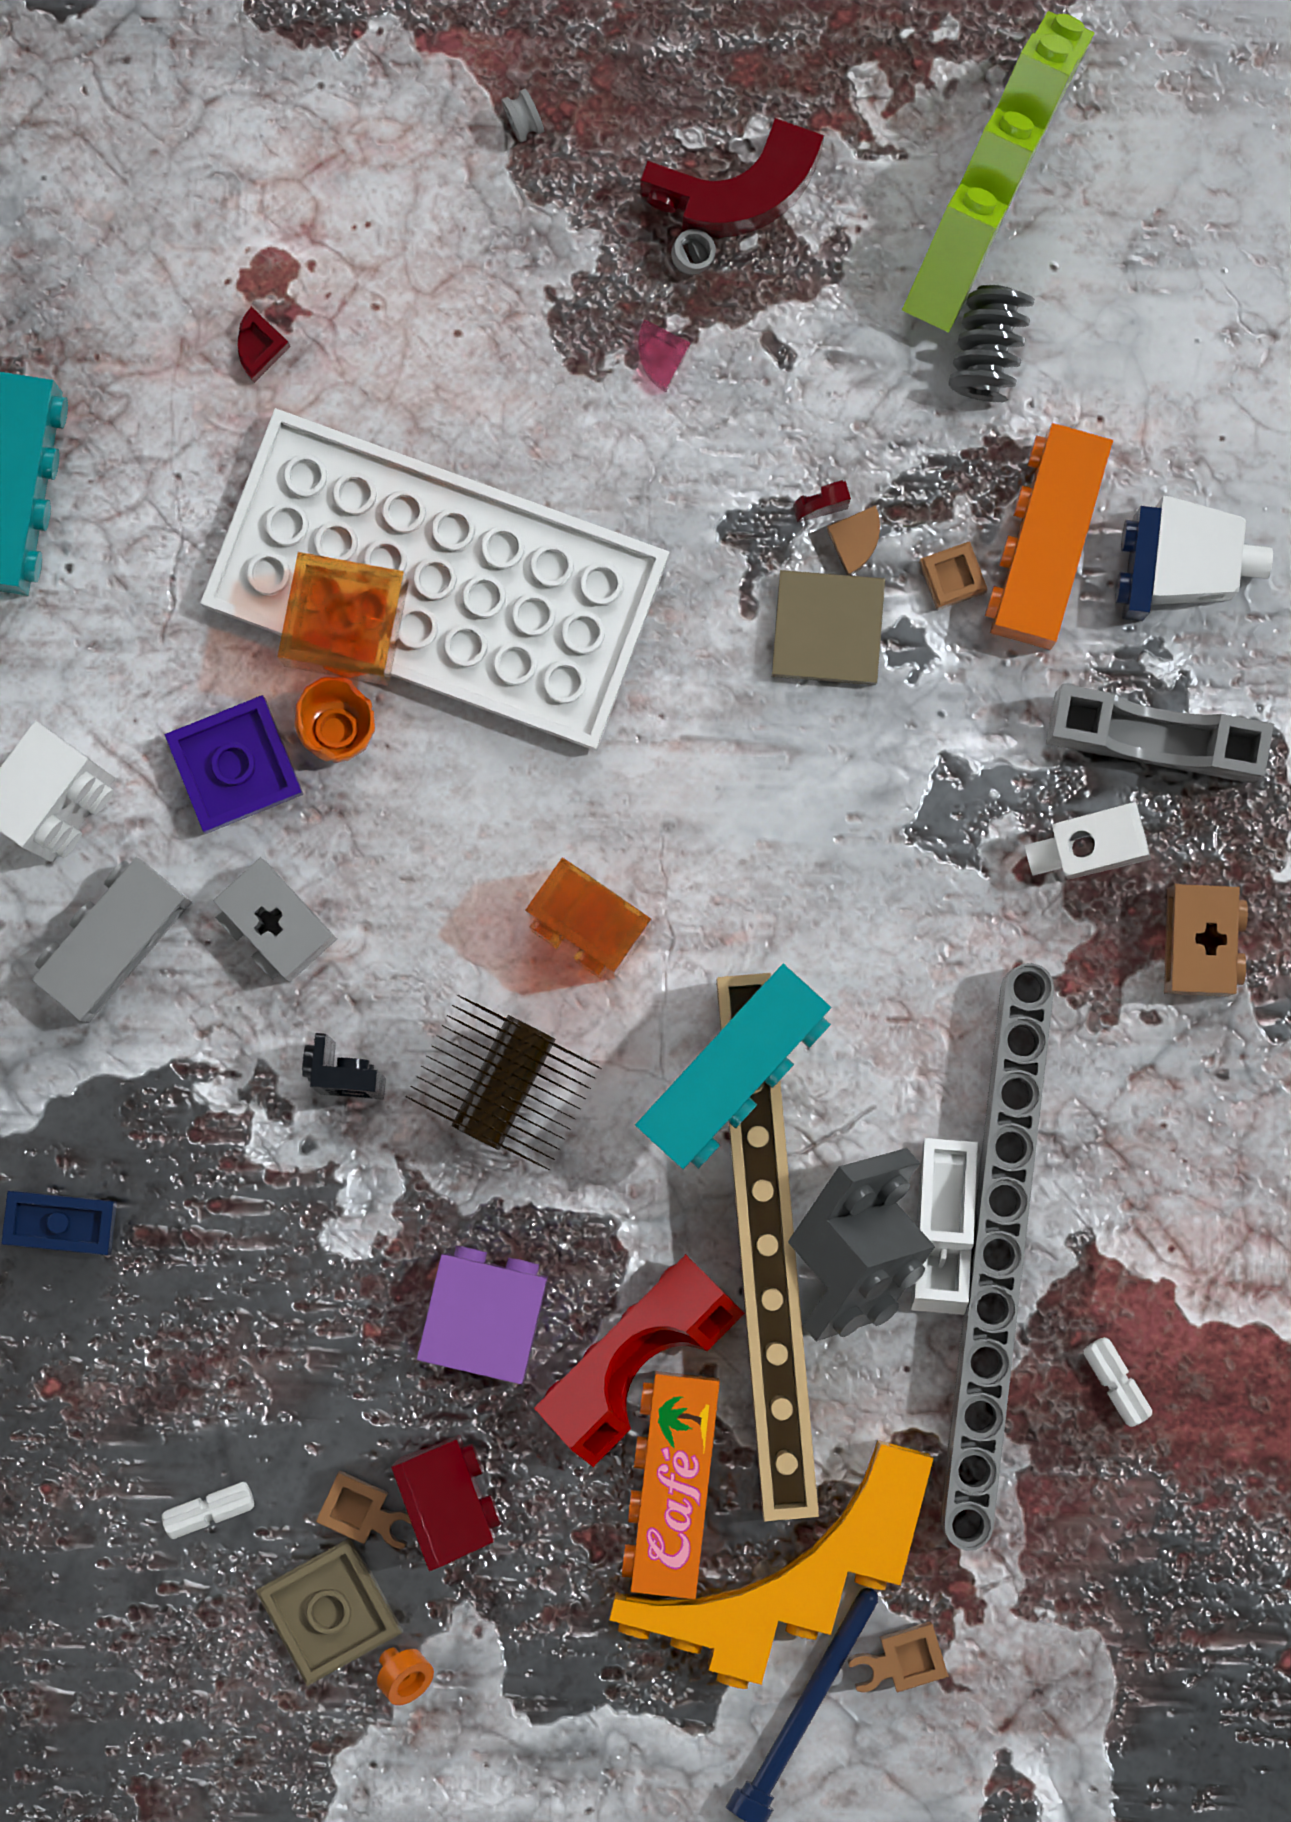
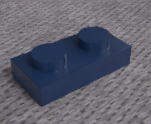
M1140 506L1133 516V520H1125L1121 551L1129 552L1127 572H1119L1115 592V603L1123 604L1122 619L1143 621L1150 613L1162 508Z
M7 1191L1 1244L111 1255L117 1201Z

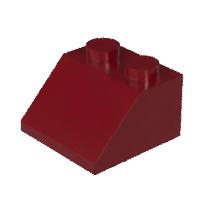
M458 1435L402 1456L391 1466L429 1571L440 1568L495 1541L497 1535L494 1528L501 1526L502 1522L492 1495L482 1497L475 1477L482 1475L483 1469L473 1444L464 1446L461 1436Z

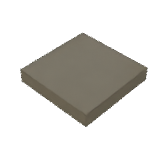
M780 570L771 677L876 685L885 578Z
M352 1538L345 1539L256 1590L306 1686L403 1632Z

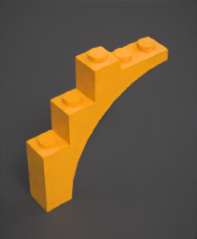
M877 1440L864 1478L841 1516L812 1547L779 1571L742 1588L696 1598V1600L686 1598L653 1599L616 1592L609 1620L619 1623L617 1631L632 1637L649 1639L650 1632L671 1637L669 1645L683 1651L700 1654L702 1646L712 1648L708 1661L709 1671L718 1673L716 1681L740 1689H747L749 1682L762 1685L778 1621L787 1623L786 1632L816 1640L818 1632L828 1635L832 1634L847 1572L856 1573L855 1583L873 1589L885 1591L887 1582L901 1585L934 1458L929 1453Z

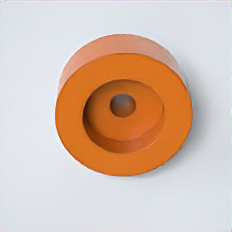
M392 1647L385 1650L379 1658V1663L383 1667L377 1677V1686L393 1705H405L414 1701L426 1691L433 1680L434 1669L432 1665L417 1649H406L399 1652L396 1648Z

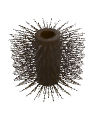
M457 995L470 1004L504 1021L502 1027L499 1028L452 1005L469 1016L498 1030L499 1033L495 1039L447 1015L460 1024L493 1040V1045L491 1048H488L443 1026L488 1050L489 1052L484 1059L436 1035L484 1061L481 1068L478 1069L436 1048L478 1070L476 1078L473 1079L426 1055V1057L474 1081L470 1089L421 1066L468 1091L465 1099H462L416 1076L463 1101L460 1109L410 1086L457 1111L455 1119L410 1097H405L452 1121L451 1126L497 1150H500L502 1147L538 1166L548 1169L542 1164L503 1145V1142L508 1137L555 1160L547 1154L508 1135L512 1126L560 1150L554 1145L513 1125L518 1116L564 1139L519 1115L518 1113L522 1106L571 1130L523 1104L526 1097L529 1096L571 1117L529 1095L531 1087L534 1086L581 1110V1108L533 1084L536 1077L539 1076L586 1100V1098L539 1074L542 1066L591 1089L568 1075L544 1064L547 1056L596 1079L581 1069L550 1054L552 1046L599 1069L602 1068L554 1043L556 1039L510 1015H507L505 1018Z

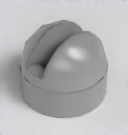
M688 229L682 232L674 242L671 251L672 261L679 272L686 275L700 274L710 266L715 257L716 248L714 241L706 232L699 229ZM688 244L689 253L694 263H690L683 245Z

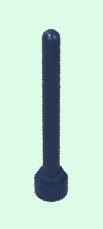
M864 1588L860 1590L752 1782L746 1781L742 1789L736 1787L728 1801L726 1808L745 1822H768L774 1809L770 1805L775 1797L771 1795V1792L878 1603V1594L874 1589Z

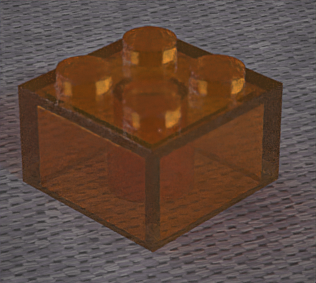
M298 552L279 645L278 659L284 667L389 686L409 584L404 571Z
M563 857L525 909L529 919L533 921L529 926L532 933L555 949H558L563 941L577 951L573 957L575 959L574 962L600 980L606 972L617 978L652 927V919Z

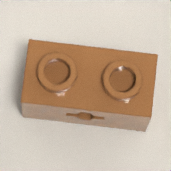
M1175 884L1167 888L1164 994L1228 997L1237 993V985L1244 984L1246 956L1245 953H1238V932L1246 931L1248 905L1246 900H1239L1240 887ZM1206 927H1208L1209 937L1218 938V946L1209 949L1207 955H1205V946L1196 944L1195 940L1197 935L1205 932Z

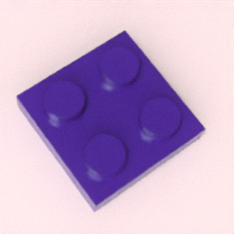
M263 695L164 734L202 831L205 834L304 795L266 698Z

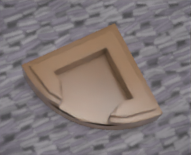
M876 505L827 526V532L848 576L855 574L865 566L877 546L880 534V519Z

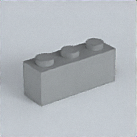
M137 857L130 864L124 860L114 868L104 882V885L109 888L96 904L91 901L84 904L70 921L69 925L74 930L61 945L56 941L49 945L35 962V966L39 971L31 980L80 1021L89 1023L192 903L153 868Z

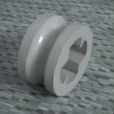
M525 88L519 91L518 98L514 100L508 97L501 99L509 123L520 143L527 140L526 137L529 132L534 131L538 135L544 132L536 106Z

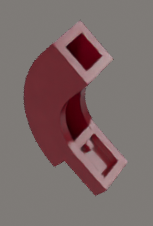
M775 118L764 149L757 161L744 173L721 181L699 179L647 160L640 179L641 196L647 197V202L651 206L665 212L675 213L677 208L684 210L682 232L688 229H699L706 232L710 237L720 238L750 233L774 222L785 214L801 197L817 167L825 135Z

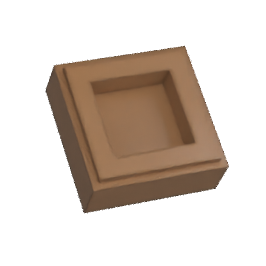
M970 541L926 556L919 561L937 611L983 595L988 591Z

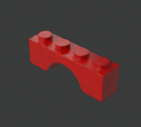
M685 1254L675 1265L663 1272L659 1282L638 1303L630 1306L622 1315L621 1320L600 1341L587 1349L580 1362L563 1379L555 1382L547 1390L545 1397L534 1409L570 1450L594 1467L631 1430L626 1408L627 1395L632 1380L639 1369L654 1355L669 1348L689 1346L708 1351L745 1313Z

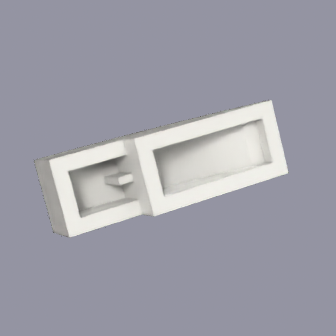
M924 1138L916 1225L934 1244L935 1248L923 1264L925 1267L924 1274L912 1285L911 1310L964 1315L969 1304L971 1250L974 1244L978 1142Z

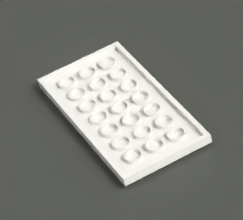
M275 408L200 604L207 609L597 751L670 552Z

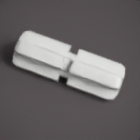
M1104 1337L1089 1344L1084 1349V1355L1101 1384L1109 1387L1110 1390L1107 1394L1125 1424L1133 1427L1146 1421L1152 1415V1409L1134 1379H1128L1126 1374L1129 1371L1112 1342Z
M241 1482L208 1494L206 1496L207 1500L202 1501L201 1498L166 1510L162 1514V1523L169 1538L176 1539L208 1527L212 1520L218 1523L250 1511L254 1507V1498L247 1483Z

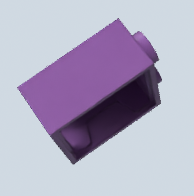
M456 1245L454 1255L448 1253L441 1254L417 1360L522 1385L526 1376L548 1276L537 1274L539 1264L508 1257L507 1265L504 1267L485 1262L487 1252Z

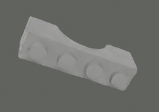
M1062 684L1054 695L1046 744L1254 784L1265 776L1274 724L1226 714L1202 715L1167 711L1127 701L1115 693Z

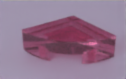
M644 319L638 338L640 362L648 378L658 388L667 392L690 349L691 343Z

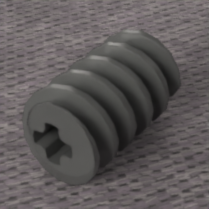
M981 285L977 287V290L968 294L966 304L971 311L965 313L962 320V325L967 331L961 333L958 338L957 344L963 351L955 354L953 365L958 371L951 374L948 384L952 390L960 395L981 401L1006 402L1008 400L1006 396L999 393L1000 388L1015 387L1017 380L1004 373V368L1019 367L1021 364V359L1009 353L1008 349L1010 347H1023L1026 341L1022 336L1012 332L1013 327H1026L1030 323V319L1018 313L1017 308L1033 306L1035 299L1032 296L1000 285Z

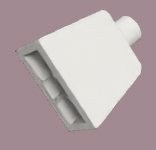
M1163 496L1155 506L1162 508L1151 605L1231 600L1239 591L1241 576L1269 579L1273 563V548L1244 544L1246 519L1170 496Z
M1136 802L1052 824L1054 838L1025 845L1033 876L1063 868L1064 875L1069 880L1151 860ZM1088 836L1094 839L1095 847L1092 853L1079 857L1073 854L1072 846L1076 839Z

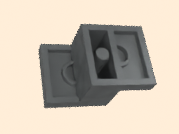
M907 1148L839 1166L788 1240L791 1247L828 1288L803 1324V1327L816 1342L838 1334L840 1337H846L859 1327L871 1323L875 1326L885 1323L897 1312L899 1308L897 1300L904 1290L916 1283L925 1272L923 1264L935 1246L896 1203L908 1192L910 1188L908 1181L920 1165V1162Z

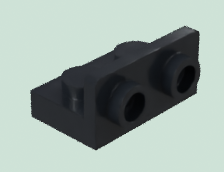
M315 1033L314 1045H305L302 1076L308 1077L310 1087L320 1095L384 1100L386 1078L378 1070H374V1065L369 1064V1060L340 1057L337 1058V1066L334 1067L336 1042L325 1033Z

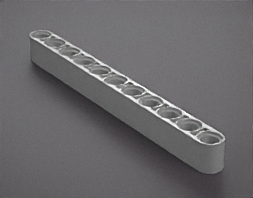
M1034 963L1022 964L1010 970L1003 978L999 995L975 1206L969 1304L962 1321L940 1514L941 1528L947 1539L954 1546L965 1551L977 1550L989 1541L995 1519L1054 994V984L1050 973L1042 966ZM1020 974L1032 975L1040 984V994L1034 1003L1022 1002L1014 993L1013 985L1015 979ZM1021 1026L1027 1028L1034 1037L1033 1050L1027 1056L1015 1055L1008 1046L1007 1038L1009 1032L1014 1027ZM1010 1079L1021 1081L1028 1089L1029 1097L1027 1103L1018 1110L1009 1108L1002 1100V1088ZM1005 1132L1014 1133L1022 1142L1023 1150L1021 1156L1012 1163L1003 1162L998 1157L995 1149L997 1139ZM1000 1185L1010 1187L1016 1195L1017 1203L1015 1209L1006 1216L995 1214L989 1204L991 1192ZM1002 1239L1008 1244L1011 1256L1009 1262L1004 1267L993 1270L986 1265L983 1259V1251L990 1241ZM987 1293H997L1004 1301L1005 1309L1003 1315L999 1320L992 1323L982 1321L977 1313L978 1302ZM981 1347H992L998 1355V1366L988 1376L976 1375L971 1368L972 1355ZM976 1401H985L992 1408L993 1416L991 1422L983 1429L974 1430L969 1428L965 1422L966 1409ZM970 1455L981 1456L986 1462V1473L976 1483L963 1482L959 1477L958 1469L960 1463ZM971 1509L977 1511L980 1516V1526L977 1532L969 1537L956 1535L952 1527L954 1517L963 1510Z

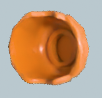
M322 677L305 687L296 704L294 725L298 738L307 750L326 762L333 761L338 763L351 760L366 750L375 732L374 711L372 710L371 700L365 697L353 685L350 679L345 677Z

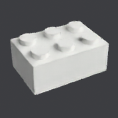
M35 720L0 767V832L22 848L52 863L58 855L64 858L80 840L82 832L78 828L88 814L97 815L112 797L114 790L109 786L115 780V777Z

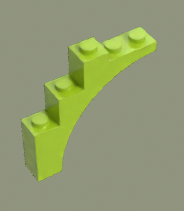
M1048 11L1036 32L1031 34L1021 51L998 106L983 130L960 185L947 205L902 311L948 333L950 332L1032 158L1095 32L1086 29L1084 24L1074 16L1054 14Z

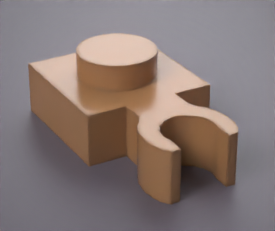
M341 1470L338 1472L316 1520L317 1523L362 1544L367 1542L372 1530L382 1535L388 1545L397 1549L405 1548L407 1542L393 1535L392 1524L397 1520H403L412 1525L407 1511H389L382 1508L389 1492Z
M931 1621L881 1636L880 1640L884 1650L882 1654L858 1653L848 1659L850 1668L863 1663L872 1668V1676L869 1680L855 1684L858 1692H869L875 1689L882 1680L890 1677L893 1679L897 1693L949 1677Z

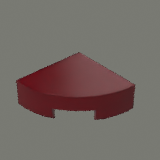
M251 306L240 323L237 346L240 362L248 377L255 383L291 346Z
M840 480L822 486L820 489L821 493L816 495L800 496L793 504L797 523L847 510L851 497L846 481Z

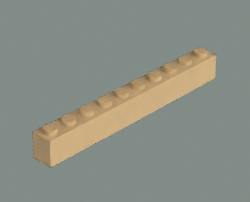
M771 973L717 977L716 987L720 1031L771 977ZM764 1081L750 1096L757 1106L736 1129L729 1122L728 1125L762 1515L764 1522L819 1517L796 1252L788 1243V1240L794 1233L781 1082L779 1081L771 1088Z

